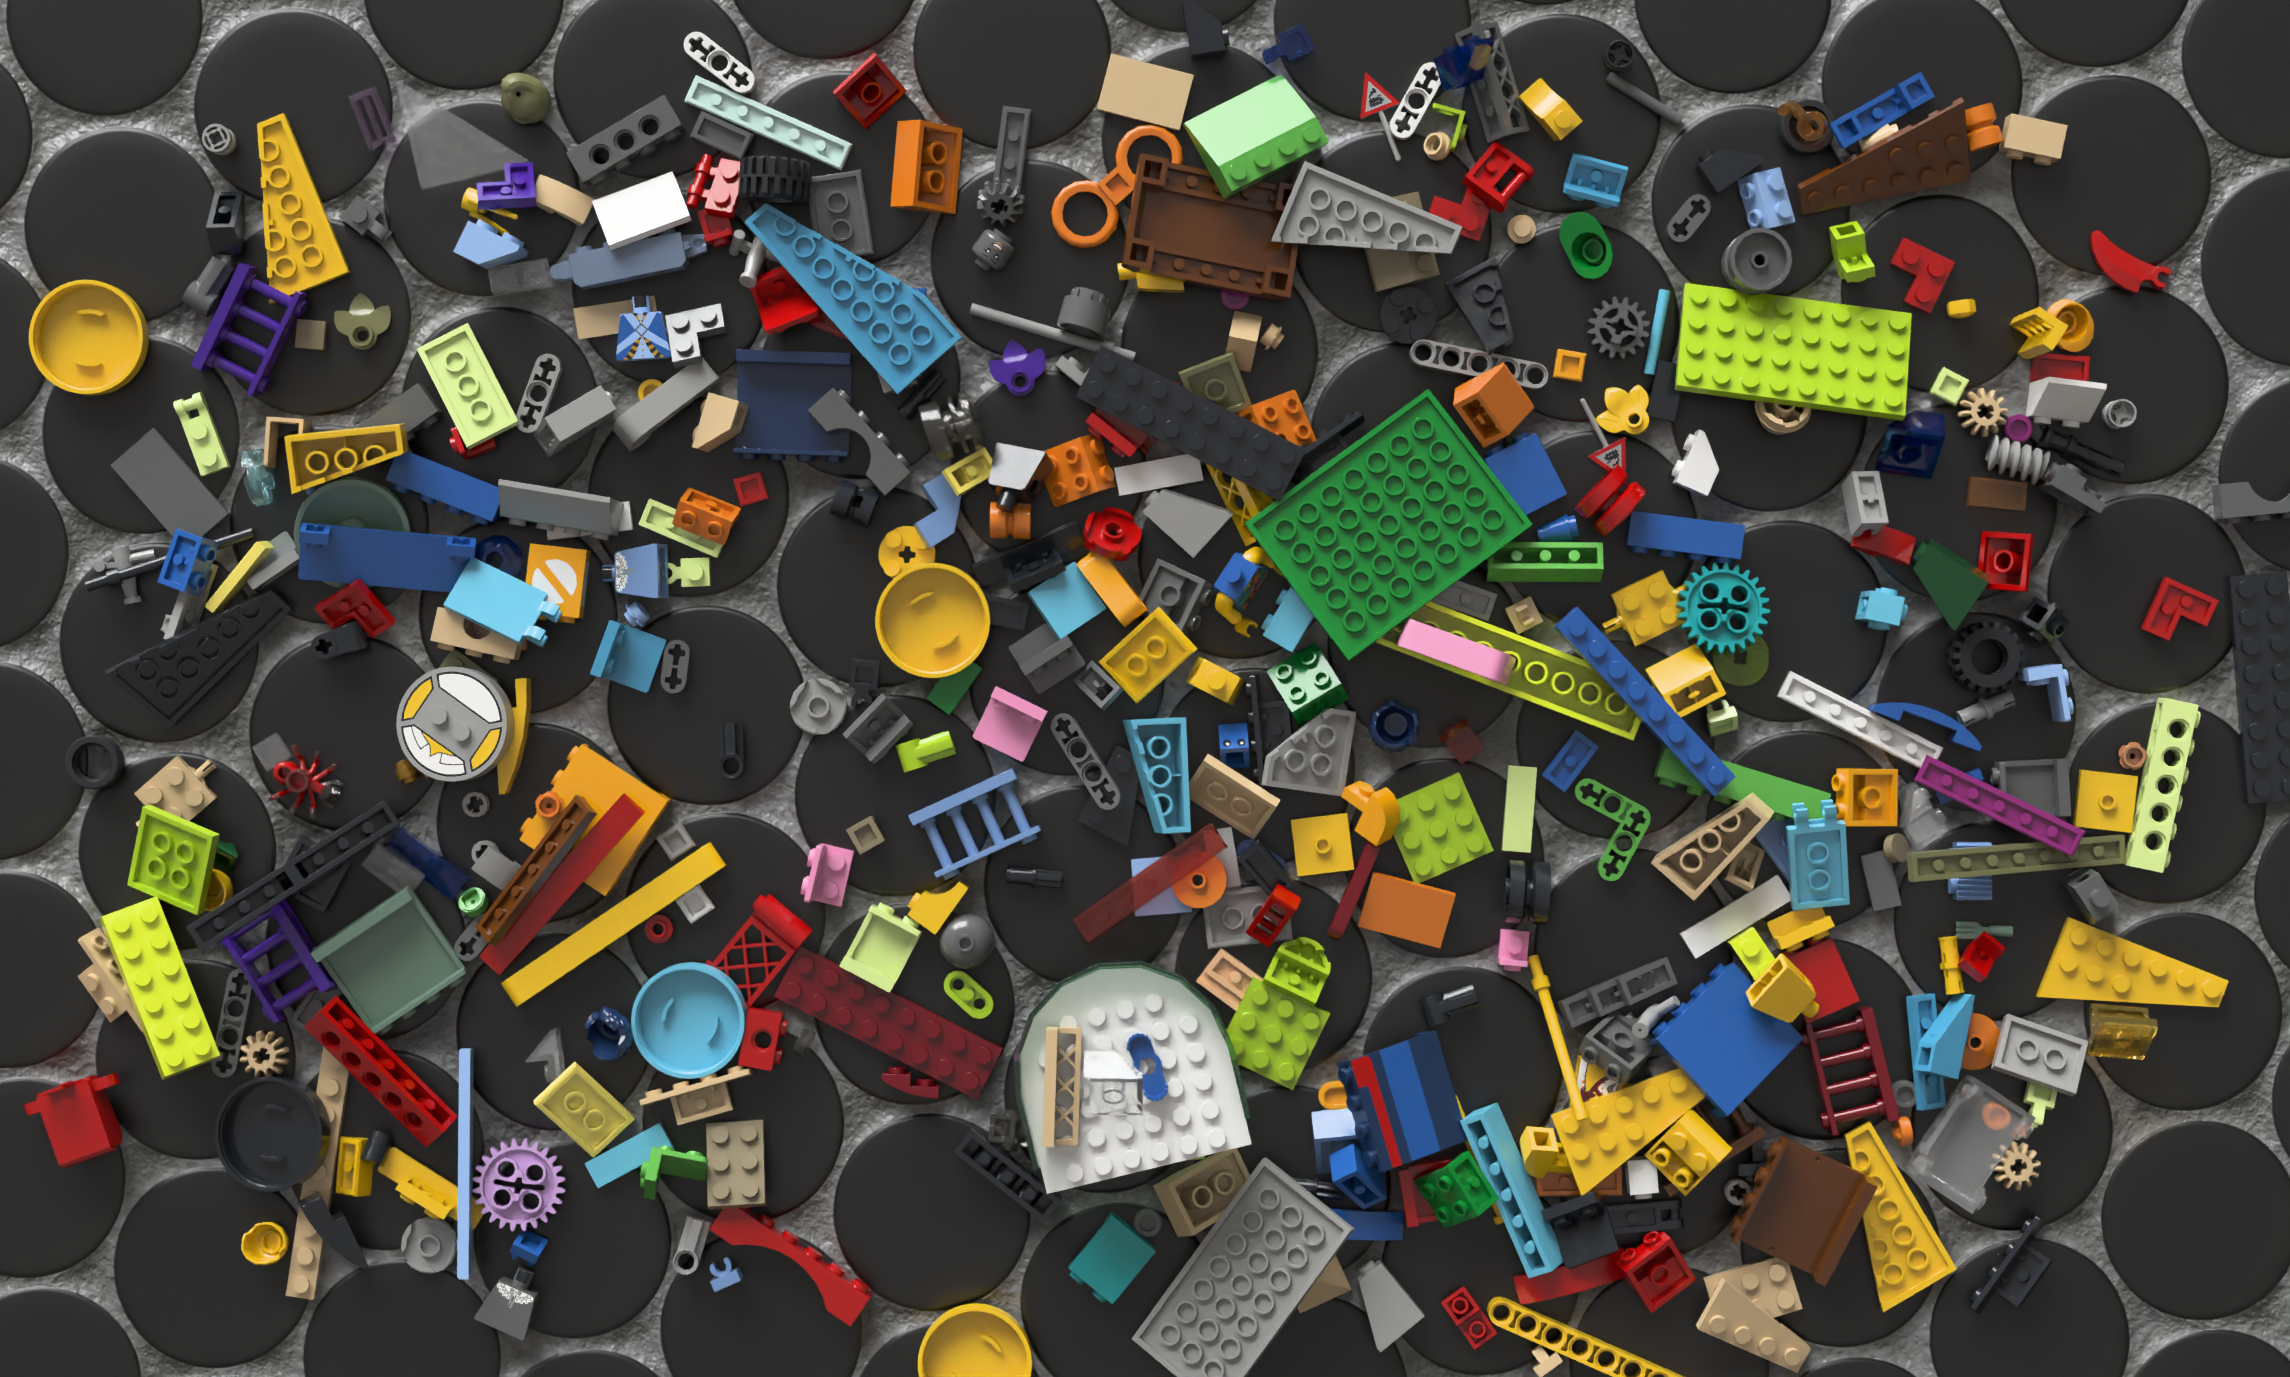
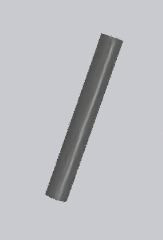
M1610 72L1605 80L1608 84L1677 126L1684 117Z

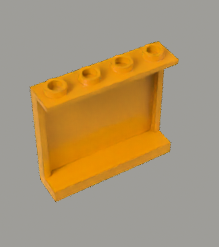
M581 744L580 747L575 746L569 753L566 760L570 763L564 771L560 769L551 781L554 787L551 791L557 793L558 797L563 800L564 808L560 811V815L576 794L584 797L597 815L559 865L623 793L645 811L644 815L584 881L590 887L607 896L613 890L671 799L662 793L659 794L589 748V745ZM548 803L547 807L552 808V804ZM537 813L533 819L528 817L520 829V832L523 834L519 840L535 849L558 817L553 820L544 819Z

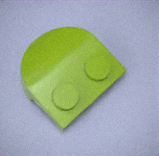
M1298 937L1296 940L1285 941L1278 948L1271 960L1262 984L1313 1008L1330 974L1331 963H1328L1327 957L1324 954L1325 949L1318 942L1310 938Z

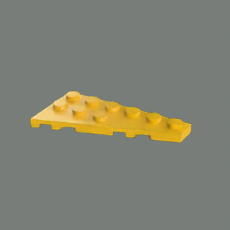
M282 113L258 123V146L262 171L261 188L263 189L264 204H262L264 236L268 261L267 278L269 279V286L292 297L295 291L305 292L349 274L350 270L286 114ZM269 299V304L273 305L277 303Z
M2067 917L2036 997L2219 1007L2229 981Z
M1678 1067L1583 1102L1588 1116L1586 1120L1577 1122L1573 1107L1551 1114L1581 1196L1585 1195L1705 1097Z
M1866 1121L1844 1134L1850 1167L1874 1178L1878 1186L1861 1219L1880 1308L1882 1312H1885L1957 1270L1871 1122Z

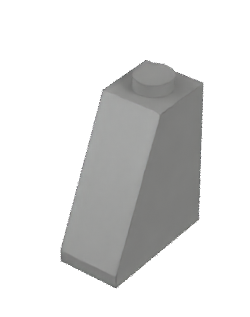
M600 385L545 417L533 435L548 458L610 418L616 410L614 398L608 391H604Z
M1163 489L1160 493L1154 490L1144 501L1147 507L1143 511L1147 517L1193 558L1234 514L1230 509L1168 489Z
M1379 1259L1375 1263L1372 1260L1359 1270L1361 1275L1358 1276V1281L1375 1344L1381 1353L1424 1317V1313Z

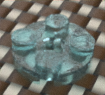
M262 448L243 451L241 455L242 468L248 467L247 476L243 477L246 490L251 502L256 504V507L273 503L271 489H275L272 473H267L266 468L263 466L264 450Z

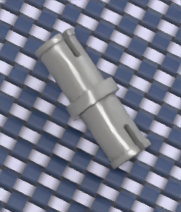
M2005 689L2003 692L1987 699L1982 697L1978 699V703L1956 711V718L1966 728L1984 718L1989 720L1994 717L1995 713L2015 706V698L2009 689Z

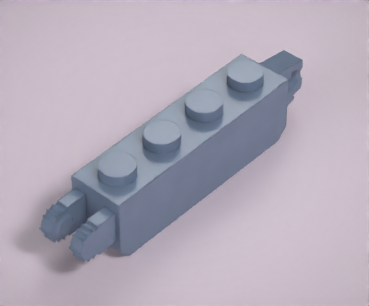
M668 229L660 232L657 237H646L614 250H610L608 242L603 243V248L593 250L592 246L576 248L574 254L568 255L569 261L560 262L559 264L555 263V265L550 267L549 274L559 283L574 280L575 284L587 290L685 270L690 263L689 259L708 252V246L705 242L704 234L683 235L681 232H676V229Z

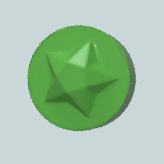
M473 887L462 893L458 904L465 915L476 917L487 909L489 899L482 889Z

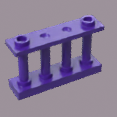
M239 263L191 366L200 371L209 370L210 367L213 368L215 366L251 384L247 391L248 395L260 396L261 393L264 394L270 385L271 379L268 377L297 316L301 317L306 310L308 302L305 299L308 294L295 291L293 297H290L257 280V276L254 275L257 270L256 267L248 263ZM253 290L287 307L281 322L279 323L244 305L245 302L242 299L246 291ZM240 315L275 333L269 348L232 331L230 325L234 316ZM229 341L262 358L263 360L257 373L254 374L221 357L218 350L222 342Z
M287 900L221 942L224 948L229 949L261 1001L263 1014L269 1021H273L274 1024L286 1021L288 1018L283 1010L313 990H320L321 993L338 987L320 961L317 963L310 954L316 946ZM270 917L276 918L280 925L279 932L247 952L239 937ZM284 941L290 942L295 949L294 956L261 976L253 962ZM300 965L305 966L310 974L309 980L276 1000L268 986Z

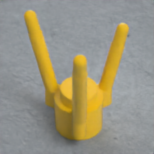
M469 187L464 193L461 208L469 211V216L493 226L502 235L504 232L509 234L508 231L481 214H485L489 209L478 210L477 190ZM502 208L489 210L514 220L518 219L517 214Z

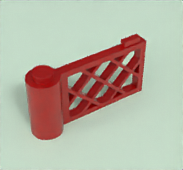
M761 894L751 906L754 912L713 962L710 959L705 962V964L719 970H725V974L730 977V969L745 968L747 984H738L737 986L739 989L747 988V1010L813 931L811 927L771 894H768L767 897ZM752 924L761 931V943L747 944L746 931ZM766 936L770 938L772 942H767ZM742 937V944L735 945ZM778 945L786 952L781 961L769 962L767 946ZM763 946L764 962L749 964L747 948ZM743 948L744 964L729 965L728 953L730 950ZM724 959L725 966H718ZM777 965L770 973L769 966ZM765 966L766 979L762 983H751L750 968ZM758 987V989L752 995V988Z

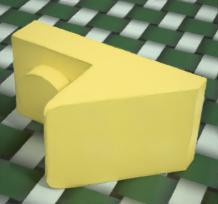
M984 447L946 468L942 473L955 494L961 496L989 479L992 458Z

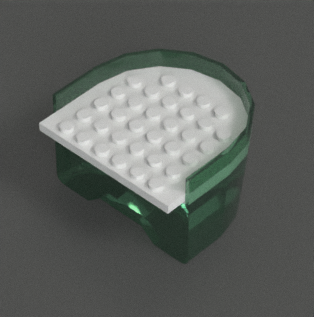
M1144 961L1098 963L1058 982L1029 1014L1014 1054L1016 1101L1033 1170L1041 1167L1047 1194L1252 1144L1246 1122L1247 1118H1251L1250 1106L1236 1047L1216 1006L1184 976ZM1047 1026L1082 1027L1078 1146L1054 1145V1148L1042 1147ZM1058 1033V1045L1067 1054L1075 1047L1076 1034ZM1136 1033L1148 1035L1155 1054L1159 1056L1162 1062V1072L1168 1084V1092L1162 1100L1151 1101L1147 1099L1143 1094L1144 1089L1141 1081L1134 1073L1133 1060L1126 1047L1128 1039ZM1058 1051V1061H1060L1064 1056ZM1073 1052L1069 1057L1075 1062V1052ZM1144 1058L1139 1063V1069L1143 1074H1152L1156 1070V1063L1151 1058ZM1067 1060L1057 1067V1075L1065 1083L1075 1074V1068ZM1057 1080L1058 1091L1062 1087V1085ZM1074 1081L1069 1085V1087L1072 1089L1073 1092H1074ZM1064 1089L1056 1097V1104L1066 1112L1074 1104V1098ZM1056 1110L1057 1120L1061 1116V1114ZM1073 1110L1067 1115L1072 1121ZM1064 1118L1055 1126V1138H1072L1073 1127Z

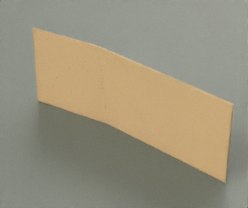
M649 296L650 311L657 312L655 296ZM632 300L573 308L578 339L617 334L619 332L620 315L633 313Z

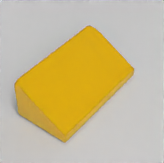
M340 1136L335 1193L354 1197L369 1196L371 1194L373 1165L360 1160L368 1138Z

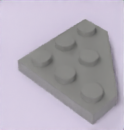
M1333 708L1323 709L1265 757L1261 785L1341 796L1346 784L1356 712Z

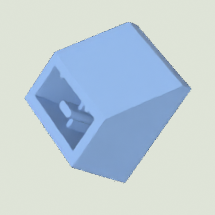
M479 219L476 224L470 221L467 222L453 251L488 270L526 258L529 254V251L523 248L524 242L505 232L502 237L497 235L499 230Z

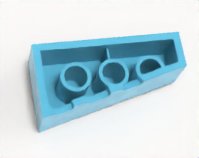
M1186 717L1122 720L1154 832L1162 834L1191 832Z

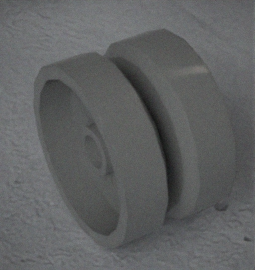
M1767 228L1750 229L1732 240L1724 250L1721 260L1722 274L1727 284L1734 290L1749 295L1763 294L1781 284L1788 276L1792 265L1791 249L1786 240L1776 231ZM1755 258H1756V259L1758 260V262H1759L1758 265H1757V264L1755 263V261H1754Z

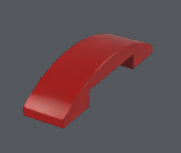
M1619 1247V1252L1573 1269H1567L1564 1264L1551 1272L1528 1278L1527 1273L1512 1276L1520 1305L1566 1296L1624 1278L1616 1265L1621 1260V1254L1624 1252L1623 1247Z

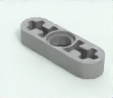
M543 354L535 362L516 414L520 422L516 426L522 432L534 433L546 417L563 369L561 360L552 354ZM552 359V365L556 366V370L554 372L549 371L546 379L552 380L549 386L543 381L536 380L537 375L542 378L544 377L545 369L542 368L543 362L548 363ZM540 385L546 389L547 396L543 401L536 402L532 399L531 392L534 387ZM527 402L534 406L542 407L541 412L535 410L533 413V419L536 420V424L525 428L526 423L522 421L523 416H529L532 409L526 407Z

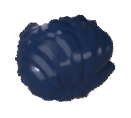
M1392 699L1382 705L1380 709L1372 714L1368 729L1370 738L1375 743V746L1380 747L1383 751L1388 750L1391 753L1403 751L1414 742H1417L1420 728L1418 711L1402 706V703L1396 699Z
M603 1006L599 1013L593 1012L585 1023L586 1039L593 1044V1056L606 1061H614L630 1052L634 1043L631 1024L627 1017L618 1010Z

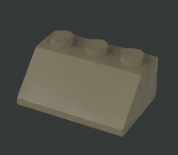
M1419 192L1392 197L1423 210ZM1364 248L1375 292L1424 282L1440 275L1434 253Z

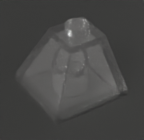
M1100 1049L1084 1050V1115H1143V1074L1115 1051Z

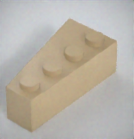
M1752 792L1656 854L1651 863L1695 901L1770 820L1774 811Z

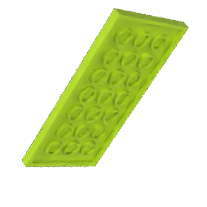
M1685 283L1683 288L1675 390L1903 421L1906 415L1912 313L1764 293L1749 295L1734 289Z

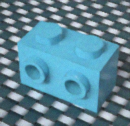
M1882 587L1881 589L1876 588L1875 591H1862L1855 620L1868 622V628L1882 631L1890 630L1891 626H1899L1900 621H1904L1907 614V605L1904 604L1905 597L1897 596V590Z

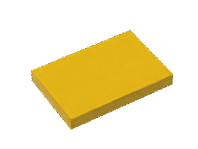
M1158 607L1105 655L1099 663L1137 704L1194 653L1197 648L1165 612Z

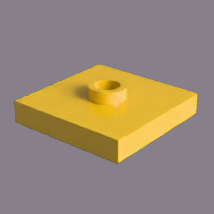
M2079 770L2073 825L2076 827L2132 833L2138 776Z
M1347 813L1291 819L1297 876L1354 870Z

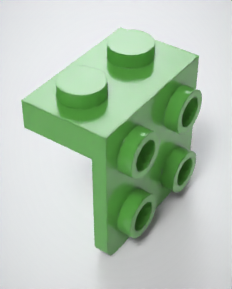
M669 1146L651 1147L649 1161H643L640 1173V1187L644 1188V1198L656 1199L661 1173L705 1181L707 1178L708 1158L703 1157L702 1153L696 1151L682 1153L675 1151L674 1148Z

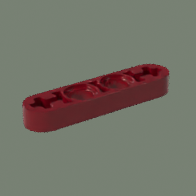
M1366 841L1330 923L1327 936L1338 941L1342 938L1382 844L1375 846L1370 841Z

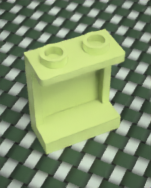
M880 902L878 906L871 905L840 967L890 993L923 930L918 928L920 924L908 916L901 919L893 915L895 911L893 908Z

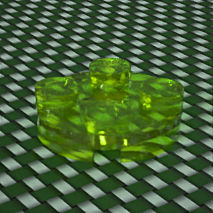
M1753 635L1755 643L1752 646L1745 642L1746 648L1744 651L1747 653L1745 657L1747 663L1745 665L1741 663L1735 664L1733 661L1735 659L1734 653L1729 655L1726 648H1724L1721 655H1718L1716 647H1713L1710 657L1717 676L1725 683L1734 686L1751 685L1759 681L1766 673L1769 665V649L1761 637ZM1735 646V651L1741 653L1737 646Z

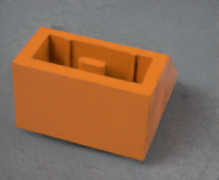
M1505 363L1455 388L1453 406L1483 448L1508 436L1534 409L1533 403Z

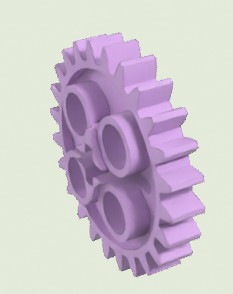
M516 1138L512 1139L511 1147H508L502 1141L500 1143L501 1151L499 1152L496 1148L492 1147L490 1151L493 1157L490 1158L483 1155L482 1160L486 1165H477L475 1168L482 1173L481 1176H476L472 1179L480 1183L479 1187L472 1190L473 1193H481V1197L475 1203L485 1204L481 1214L489 1211L492 1213L489 1220L490 1223L497 1218L500 1219L499 1228H502L507 1222L510 1223L511 1231L515 1230L517 1224H520L522 1230L526 1231L529 1222L534 1228H537V1219L540 1218L546 1223L548 1221L546 1212L548 1211L552 1214L557 1212L552 1204H562L563 1202L557 1196V1193H564L566 1191L565 1188L559 1186V1183L565 1181L566 1177L558 1176L557 1174L563 1168V1165L554 1166L553 1162L558 1156L555 1155L548 1158L546 1155L549 1147L539 1151V1141H536L532 1147H529L528 1138H525L520 1146ZM503 1161H509L514 1165L515 1171L513 1175L505 1176L501 1173L500 1164ZM531 1165H538L542 1168L543 1177L541 1179L534 1180L529 1176L528 1169ZM520 1177L524 1184L544 1185L545 1189L537 1190L523 1187L518 1192L516 1186L498 1185L494 1183V1180L500 1179L515 1182ZM504 1189L509 1192L511 1199L508 1204L497 1202L495 1195L498 1190ZM528 1193L537 1195L539 1198L538 1207H527L524 1203L525 1195Z

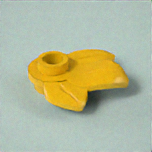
M1640 385L1634 386L1629 393L1615 387L1606 389L1605 404L1608 410L1596 418L1599 426L1610 433L1622 431L1632 435L1643 433L1648 428L1650 422L1646 411L1649 405L1647 392ZM1634 415L1640 417L1637 424L1630 423V418Z

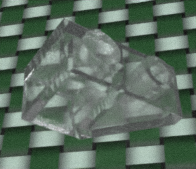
M1911 782L1906 785L1899 826L1913 847L1921 850L1949 831L1945 826V823L1948 821L1939 808L1934 809L1928 801L1932 797L1922 784L1918 786L1917 783Z

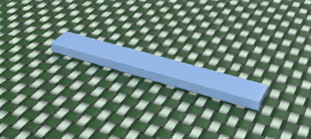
M462 1048L459 1050L458 1279H470L472 1277L474 1048Z

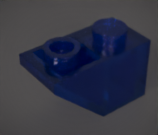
M1479 35L1466 38L1463 40L1464 45L1460 46L1457 44L1443 49V55L1434 58L1444 92L1464 88L1483 79L1494 44L1492 37L1480 39Z

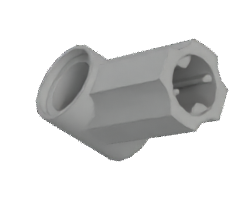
M687 1216L677 1253L673 1258V1266L678 1273L688 1275L699 1268L712 1222L698 1217ZM688 1253L693 1256L694 1265L692 1268H685L681 1264L680 1257L682 1254Z

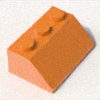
M924 120L898 121L890 207L911 211L956 214L963 129Z

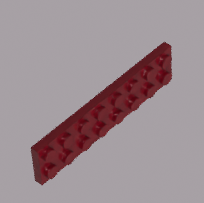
M802 945L798 948L774 997L975 1099H978L1003 1047L892 991L889 993Z

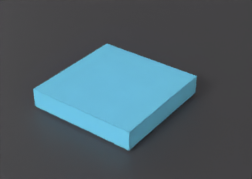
M1075 561L1065 567L1066 571L1059 573L1054 578L1047 579L1027 593L1058 640L1106 609V606L1078 568Z

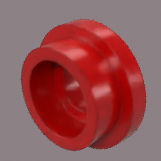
M654 915L645 924V934L650 941L663 943L672 936L673 924L665 915ZM655 924H661L663 926L664 930L662 934H656L654 932Z

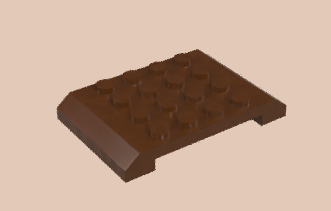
M1141 153L1138 159L1121 267L1141 274L1270 300H1288L1291 297L1299 244L1272 242L1271 240L1294 185L1283 182L1272 184L1260 181L1224 199L1208 170L1171 163L1167 158Z

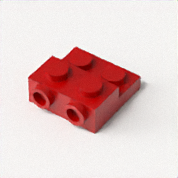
M1662 1230L1646 1234L1643 1238L1644 1243L1636 1249L1629 1248L1621 1254V1260L1616 1263L1628 1284L1634 1288L1642 1303L1651 1314L1697 1280L1671 1237Z

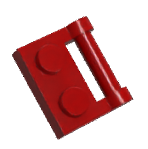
M1495 140L1465 175L1462 183L1487 200L1493 210L1502 213L1508 207V201L1524 182L1531 180L1535 172L1529 164ZM1510 169L1516 172L1515 177L1501 193L1496 191L1494 187Z

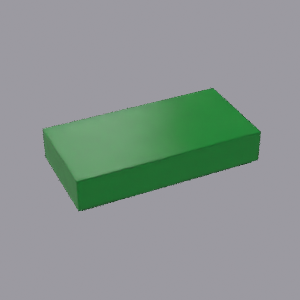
M972 662L966 668L953 675L941 677L926 699L950 715L983 668Z

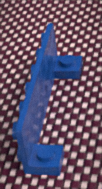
M302 523L299 532L300 556L298 578L302 580L348 584L360 578L365 585L451 592L469 560L475 558L476 538Z

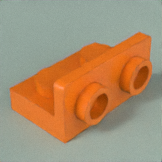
M689 487L679 500L672 524L725 545L730 530L739 518L742 508Z

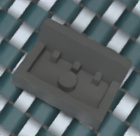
M882 693L843 735L872 764H875L879 759L886 756L889 749L900 738L907 734L913 723L903 711Z

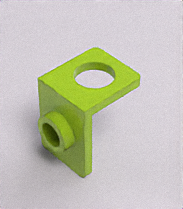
M1433 103L1432 112L1458 119L1450 152H1454L1457 140L1463 141L1467 125L1462 123L1465 111Z

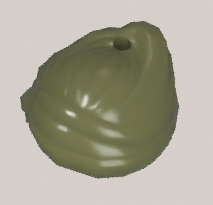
M523 73L508 74L502 79L501 102L504 110L512 119L526 124L536 123L545 118L551 108L552 98L549 90L541 81Z

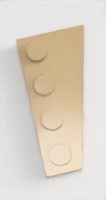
M1724 1277L1719 1282L1696 1324L1698 1330L1796 1373H1798L1811 1350L1805 1341L1782 1323L1780 1324L1763 1308L1757 1306L1743 1292L1738 1291Z

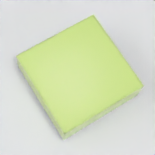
M1943 367L1929 394L1952 406H1956L1969 380Z

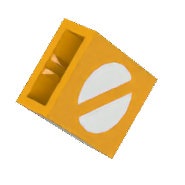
M530 543L526 583L548 594L547 601L560 606L559 611L562 612V615L558 622L575 623V618L583 619L591 551ZM540 615L538 618L541 620H547V618L542 615Z

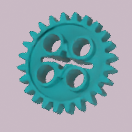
M1725 562L1721 570H1719L1717 564L1713 563L1710 572L1705 566H1702L1700 569L1701 576L1693 572L1690 575L1692 582L1685 581L1683 583V587L1687 591H1680L1677 595L1684 600L1677 602L1675 605L1676 608L1683 610V612L1676 616V619L1685 620L1680 630H1690L1686 639L1690 640L1696 637L1698 639L1695 645L1696 648L1701 646L1702 643L1706 644V653H1709L1713 647H1716L1718 655L1722 654L1724 648L1727 649L1729 655H1732L1735 651V646L1742 652L1746 648L1745 642L1751 646L1755 643L1753 635L1757 637L1762 635L1763 632L1758 626L1765 627L1768 624V621L1761 617L1770 613L1769 609L1762 608L1769 601V598L1760 597L1765 587L1756 588L1755 584L1759 578L1757 577L1750 581L1748 579L1750 570L1740 574L1738 564L1733 570H1729L1728 562ZM1703 588L1713 589L1716 593V598L1710 600L1704 597ZM1738 590L1742 592L1744 601H1735L1731 596V591ZM1720 603L1724 604L1725 609H1729L1725 614H1721V609L1717 608ZM1697 605H1702L1710 608L1699 609ZM1746 608L1748 612L1744 613L1734 609ZM1705 615L1710 616L1714 621V627H1705L1701 622V617ZM1731 618L1739 619L1742 622L1743 628L1741 630L1733 629L1730 626L1729 620Z

